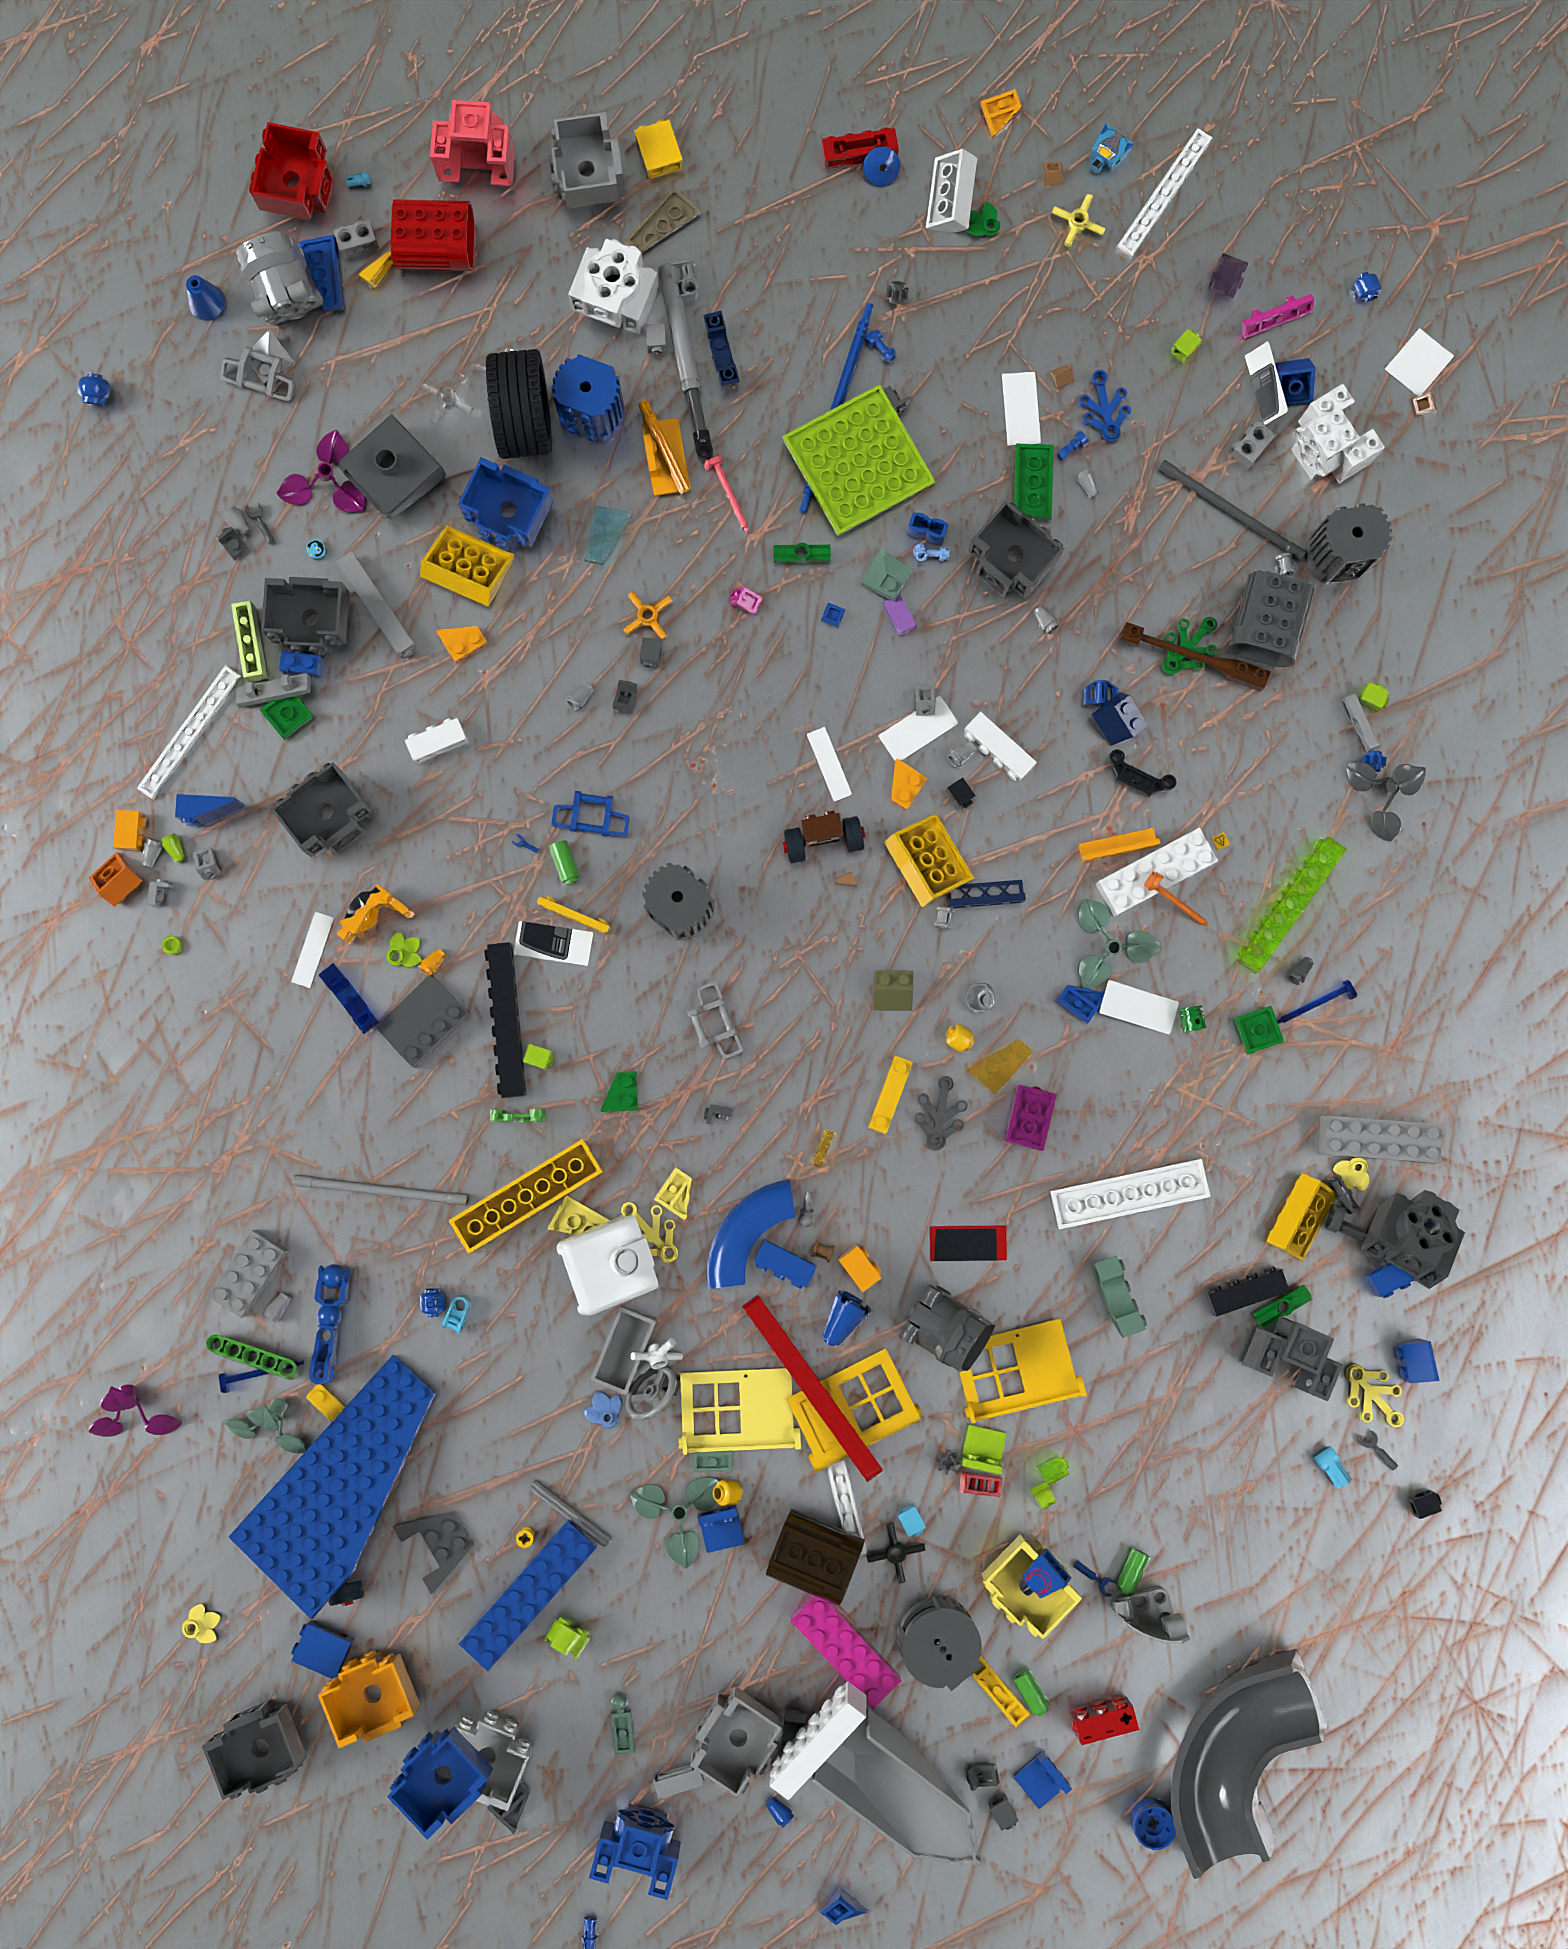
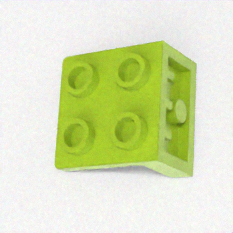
M968 1425L960 1462L961 1465L1001 1475V1459L1007 1434L1001 1431Z

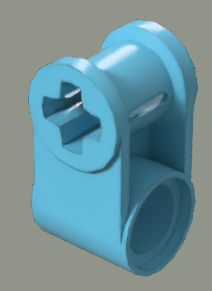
M459 1295L453 1299L442 1321V1328L447 1327L455 1330L457 1334L461 1333L471 1307V1300L468 1296ZM458 1300L465 1302V1309L462 1310L457 1307Z

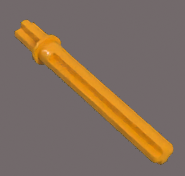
M647 399L640 401L638 407L644 417L643 422L647 424L679 492L684 494L689 491L690 487L656 419L657 414L653 413Z

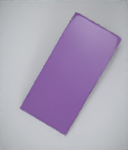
M898 595L895 602L890 599L883 602L898 636L916 629L917 625L901 595Z

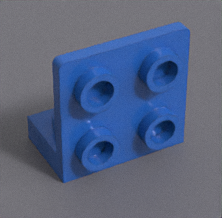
M737 1505L698 1514V1523L701 1525L707 1553L745 1544Z
M1044 1751L1014 1776L1017 1783L1039 1809L1060 1791L1063 1790L1067 1794L1072 1790L1067 1779Z

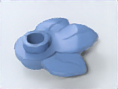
M597 1391L593 1396V1406L585 1408L584 1414L591 1423H600L606 1429L613 1428L618 1422L617 1414L622 1409V1401L619 1395H614L609 1399L607 1395ZM607 1415L611 1416V1420L609 1422L605 1421V1417Z

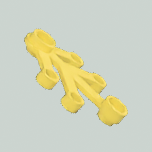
M627 1202L623 1204L621 1208L623 1216L633 1215L639 1227L645 1232V1234H642V1237L646 1238L647 1242H654L659 1248L650 1249L651 1255L659 1256L666 1263L676 1260L678 1249L673 1245V1230L676 1227L674 1220L669 1219L664 1223V1228L666 1229L665 1243L659 1237L660 1216L663 1213L662 1207L655 1205L651 1208V1214L653 1215L651 1228L637 1213V1207L634 1203ZM628 1206H631L633 1208V1212L631 1214L626 1212V1208ZM655 1207L660 1208V1213L658 1215L654 1214L653 1209ZM667 1222L673 1223L672 1229L666 1227ZM667 1249L672 1251V1255L669 1257L665 1255Z
M1359 1364L1349 1365L1345 1372L1347 1380L1351 1382L1350 1396L1347 1398V1404L1353 1408L1360 1405V1399L1358 1398L1359 1385L1364 1389L1363 1411L1360 1413V1419L1366 1423L1373 1420V1400L1386 1414V1420L1389 1425L1393 1427L1402 1426L1404 1416L1398 1411H1393L1379 1395L1390 1394L1394 1397H1399L1402 1394V1388L1395 1384L1391 1386L1370 1385L1366 1380L1377 1379L1381 1382H1386L1389 1379V1373L1385 1370L1365 1371ZM1354 1370L1358 1371V1375L1356 1377L1352 1376V1372ZM1382 1372L1385 1373L1384 1379H1380V1373ZM1395 1387L1398 1388L1397 1394H1393V1388ZM1352 1398H1356V1404L1354 1405L1351 1404ZM1365 1413H1369V1419L1367 1420L1364 1419ZM1393 1415L1397 1416V1420L1395 1422L1391 1421V1417Z

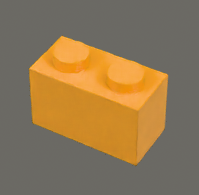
M116 810L113 848L121 851H142L145 842L143 828L146 827L144 813L133 810Z

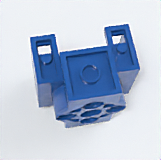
M480 457L458 506L466 521L470 523L476 522L475 527L479 536H481V540L487 543L492 541L498 544L497 546L502 550L508 551L509 549L514 551L517 543L524 547L526 545L532 547L553 504L554 498L551 489L540 484L538 479L505 464L500 471L498 464ZM512 507L516 509L512 517L502 516L506 508Z
M455 1726L450 1731L446 1728L442 1733L438 1730L433 1734L428 1732L417 1746L418 1749L414 1746L407 1753L402 1761L404 1765L400 1769L403 1773L389 1787L391 1791L387 1797L427 1840L443 1825L445 1819L452 1825L482 1795L487 1785L486 1781L493 1770V1767ZM440 1766L449 1768L452 1777L448 1779L441 1778L437 1773V1768Z
M629 1804L628 1809L618 1810L615 1823L604 1820L589 1879L609 1884L612 1868L619 1867L652 1877L648 1895L668 1900L679 1859L681 1841L671 1839L674 1825L667 1820V1814ZM598 1864L607 1866L606 1874L596 1871ZM656 1882L667 1883L665 1890L655 1888Z

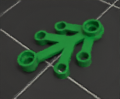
M1206 617L1201 622V629L1188 642L1187 629L1190 626V622L1187 619H1181L1177 623L1180 646L1210 657L1214 656L1218 651L1215 645L1210 644L1207 647L1194 646L1206 633H1211L1217 628V621L1213 617ZM1207 621H1211L1213 626L1209 627ZM1181 622L1186 623V628L1181 627ZM1170 632L1165 636V641L1174 644L1177 641V635ZM1170 635L1174 638V641L1172 642L1168 640V636ZM1208 648H1213L1214 653H1209ZM1167 650V658L1163 660L1162 668L1165 673L1174 675L1180 669L1201 670L1205 663L1201 662V667H1197L1196 661L1198 660L1181 661L1185 656L1178 653L1175 656V652ZM1173 662L1175 664V668H1171L1169 666V663Z

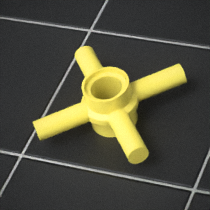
M1087 194L1081 208L1074 210L1073 213L1054 206L1052 214L1069 221L1071 230L1064 243L1065 246L1071 247L1076 234L1082 232L1085 228L1100 235L1104 234L1106 228L1090 222L1087 210L1092 202V195ZM1075 219H1081L1083 222L1078 223Z

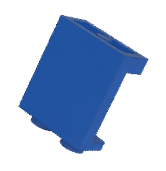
M311 1620L308 1624L303 1625L299 1633L302 1637L300 1642H296L291 1654H293V1658L291 1661L328 1678H336L342 1669L355 1638L348 1635L344 1638L315 1625V1621Z

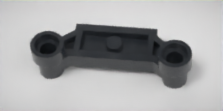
M1115 749L1109 754V763L1117 776L1115 781L1150 797L1153 793L1170 791L1176 786L1177 781L1173 775L1168 774L1162 779H1158L1125 763V754L1119 749Z

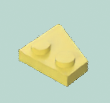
M675 1167L654 1197V1200L685 1220L687 1218L686 1213L692 1178Z

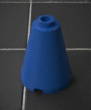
M195 275L188 278L186 290L188 306L192 314L205 321L218 318L226 306V299L221 289L200 276Z
M838 1290L823 1333L824 1341L833 1347L835 1345L839 1346L871 1313V1308L868 1305L864 1307L861 1304L863 1301L847 1291H843L841 1294V1290Z

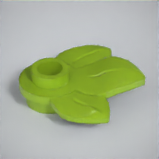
M397 932L390 939V949L386 954L387 961L393 966L402 964L406 967H414L418 965L422 960L416 954L420 947V939L414 937L404 939L401 932ZM395 953H399L400 955L399 959L397 960L393 959V955Z

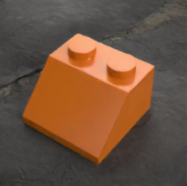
M117 852L89 877L97 893L113 907L123 902L125 897L142 882L138 873Z

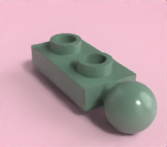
M617 1694L612 1698L611 1702L616 1712L610 1714L615 1755L635 1753L631 1710L624 1711L627 1706V1699L624 1695Z

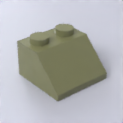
M875 970L874 1010L912 1011L913 971Z

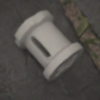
M1290 552L1276 556V561L1279 562L1280 575L1287 576L1296 572L1292 562L1293 554Z
M937 907L938 915L934 926L950 929V918L954 910Z

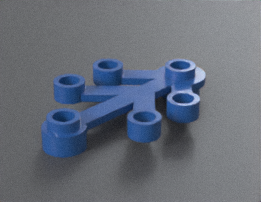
M1096 370L1092 376V383L1097 386L1101 405L1091 400L1088 395L1080 397L1079 405L1083 408L1088 407L1104 417L1105 423L1096 419L1091 412L1084 414L1083 423L1085 425H1093L1102 431V437L1106 441L1114 442L1120 436V425L1131 413V408L1128 405H1123L1119 410L1118 417L1114 422L1111 415L1120 401L1126 398L1127 390L1123 387L1118 388L1115 397L1109 404L1105 389V383L1108 378L1107 373L1104 370ZM1096 378H1101L1102 382H1097ZM1118 392H1123L1124 396H1119ZM1087 399L1088 403H1083L1081 400ZM1126 409L1128 414H1123L1122 410ZM1089 416L1092 420L1087 421L1085 417ZM1108 431H1113L1114 435H1109Z

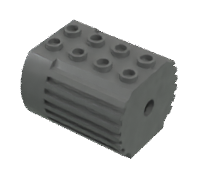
M1365 503L1355 505L1354 508L1338 507L1331 515H1328L1311 534L1306 543L1305 550L1307 552L1305 553V558L1312 575L1319 581H1324V584L1362 579L1382 558V555L1390 546L1388 543L1392 540V536L1389 537L1392 533V529H1389L1391 523L1386 520L1388 518L1387 514H1382L1384 510L1381 507L1377 508L1374 505L1366 506ZM1352 531L1357 533L1359 535V538L1355 537L1352 534Z
M1258 570L1257 572L1250 573L1231 637L1229 651L1237 655V657L1272 667H1289L1294 665L1314 593L1313 585L1269 571Z
M667 863V867L661 866L659 867L660 871L657 872L655 870L653 872V877L649 876V884L645 883L646 893L644 891L642 893L645 900L643 907L647 915L676 940L678 938L682 940L691 939L703 932L709 925L714 915V900L710 896L709 885L701 878L697 880L694 877V872L687 866L682 868L680 865ZM679 891L683 894L681 902H674L672 900L674 892Z

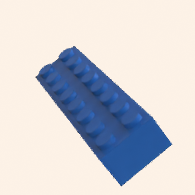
M567 1520L461 1639L459 1645L485 1670L489 1671L595 1551L597 1545L577 1526Z

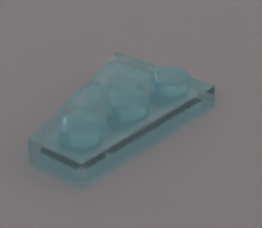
M595 506L584 561L604 565L633 513Z

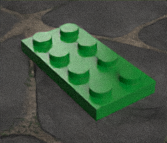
M1016 443L1014 504L1021 513L1031 515L1035 520H1051L1054 445Z

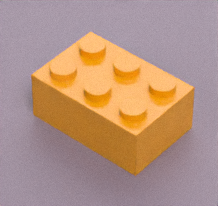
M855 1244L839 1256L838 1260L860 1290L864 1292L881 1279L879 1274L882 1271L874 1261L869 1262L867 1258L870 1255L862 1245L858 1247Z

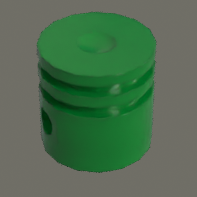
M1202 1005L1179 1010V1012H1182L1180 1017H1183L1181 1019L1183 1032L1207 1028L1205 1017L1202 1015Z

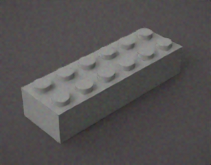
M1320 1116L1318 1154L1441 1163L1443 1124Z

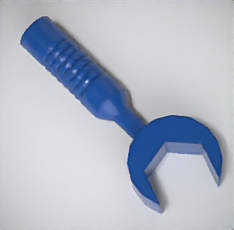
M1078 1560L1073 1566L1089 1579L1097 1581L1099 1583V1591L1104 1596H1113L1105 1591V1586L1108 1582L1115 1583L1113 1579L1109 1577L1099 1579L1096 1573Z

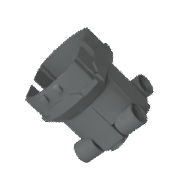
M928 1285L920 1301H917L911 1308L907 1317L909 1320L904 1325L899 1337L911 1345L916 1343L935 1355L938 1361L953 1367L959 1372L968 1371L985 1348L993 1333L995 1324L985 1319L980 1312L970 1309L952 1298V1294L938 1285L936 1287Z

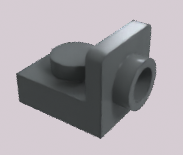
M891 386L883 389L896 413H903L909 408L911 401L909 397L899 401L900 398L897 391H893Z
M232 526L223 529L216 537L234 560L249 550Z
M710 1104V1107L705 1109L704 1119L707 1120V1124H711L712 1115L715 1113L716 1118L727 1120L728 1116L732 1117L733 1109Z

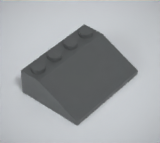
M431 975L430 977L427 976L376 1028L412 1067L416 1068L471 1014Z

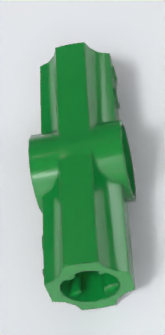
M798 543L797 545H774V563L797 562L798 564H806L807 562H830V544L807 545L806 543ZM804 550L807 554L804 557H800L797 555V552Z
M1301 1285L1254 1312L1253 1316L1260 1328L1263 1329L1278 1320L1280 1316L1290 1315L1292 1311L1313 1299L1305 1285ZM1284 1301L1286 1303V1310L1281 1312L1279 1304Z

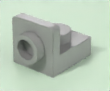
M915 686L916 715H935L934 686Z
M211 846L193 852L196 871L203 880L211 879L221 874Z
M156 879V882H150L147 905L160 907V903L164 899L162 889L173 890V885L169 884L168 880Z

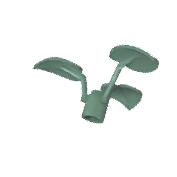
M1090 899L1083 900L1078 913L1081 928L1088 933H1093L1098 929L1107 940L1104 945L1106 954L1100 959L1095 955H1088L1081 960L1079 976L1083 988L1099 986L1109 978L1111 966L1103 960L1109 957L1110 954L1118 955L1123 948H1127L1128 958L1133 962L1142 963L1161 950L1159 942L1152 935L1144 931L1129 933L1127 936L1128 944L1122 945L1118 940L1110 939L1101 928L1106 926L1110 920L1108 908L1100 902Z
M274 1398L269 1408L265 1404L260 1408L250 1410L247 1416L254 1423L252 1426H249L240 1419L224 1421L229 1430L241 1438H253L255 1433L252 1430L257 1426H262L271 1431L278 1429V1437L275 1438V1441L284 1450L302 1454L308 1449L296 1436L282 1433L283 1421L285 1419L283 1414L288 1403L281 1398Z
M705 1477L692 1481L685 1491L687 1498L691 1501L685 1506L677 1505L673 1509L662 1505L665 1495L662 1489L656 1485H645L630 1493L631 1502L641 1516L648 1519L656 1518L659 1516L661 1508L671 1512L672 1518L679 1521L680 1534H674L669 1538L667 1552L683 1568H688L694 1562L699 1551V1540L696 1534L693 1532L684 1533L682 1521L687 1517L686 1509L692 1504L700 1511H707L713 1508L716 1504L713 1497V1489L719 1482L717 1479Z

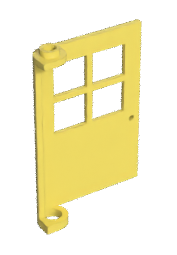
M786 1368L680 1373L682 1437H679V1449H683V1455L692 1452L777 1448L801 1449L800 1428H794L793 1411L786 1399L792 1396V1376ZM739 1382L740 1405L719 1406L718 1383ZM714 1383L715 1407L693 1408L692 1384ZM740 1410L741 1433L720 1434L719 1411ZM715 1411L716 1434L694 1435L693 1412Z

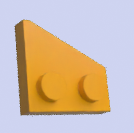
M1016 89L980 102L991 137H995L1021 109L1022 106Z
M478 626L440 629L436 631L455 663L488 644Z

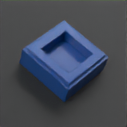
M828 603L821 622L839 628L846 609Z

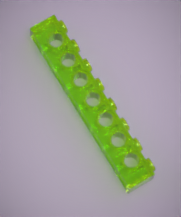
M1327 836L1324 839L1320 838L1314 846L1316 849L1314 853L1309 854L1303 861L1305 865L1302 870L1298 869L1293 875L1294 881L1292 884H1287L1282 890V898L1280 900L1277 899L1270 907L1272 912L1269 916L1265 915L1259 923L1261 925L1259 930L1252 932L1248 938L1250 940L1247 946L1244 945L1237 953L1239 958L1236 961L1254 974L1261 971L1347 849L1331 837ZM1320 854H1324L1326 856V863L1320 861ZM1309 869H1313L1315 871V878H1311L1309 876ZM1298 884L1304 886V893H1300L1297 890ZM1287 899L1293 901V909L1287 907ZM1276 915L1282 916V924H1278L1276 922ZM1265 930H1269L1272 933L1271 940L1264 936ZM1254 945L1261 948L1260 955L1254 953Z

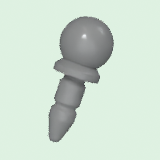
M807 1191L804 1197V1206L800 1209L801 1214L799 1216V1223L803 1227H809L814 1222L812 1215L814 1210L811 1209L812 1197L810 1191Z

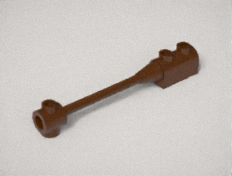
M1125 622L1119 640L1124 641L1126 644L1138 646L1140 641L1210 664L1215 669L1226 674L1225 680L1260 692L1265 688L1270 676L1269 670L1237 659L1213 658L1143 634V627L1129 622Z

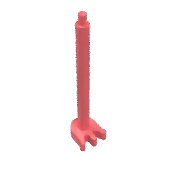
M716 456L706 460V463H704L706 471L715 467L742 529L748 533V524L720 465L723 463L722 457Z

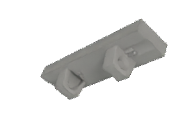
M307 673L294 676L287 674L282 675L280 679L256 684L253 682L246 683V686L236 687V705L240 708L310 693V676Z

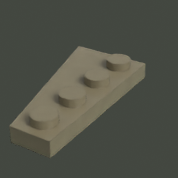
M673 187L630 233L624 242L628 247H637L643 253L702 214L701 209Z

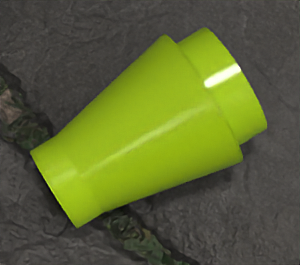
M172 833L161 839V846L175 863L185 859L179 836L176 837L175 833Z

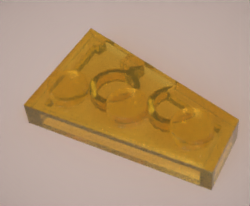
M1018 1039L966 1070L996 1095L1033 1051Z

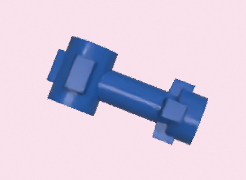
M878 329L872 330L865 338L866 344L871 348L875 345L883 353L882 359L888 363L892 362L897 356L893 348L888 349L881 341L883 334Z

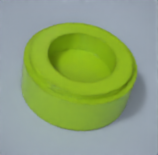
M167 936L162 941V950L166 954L176 955L182 950V941L176 936Z

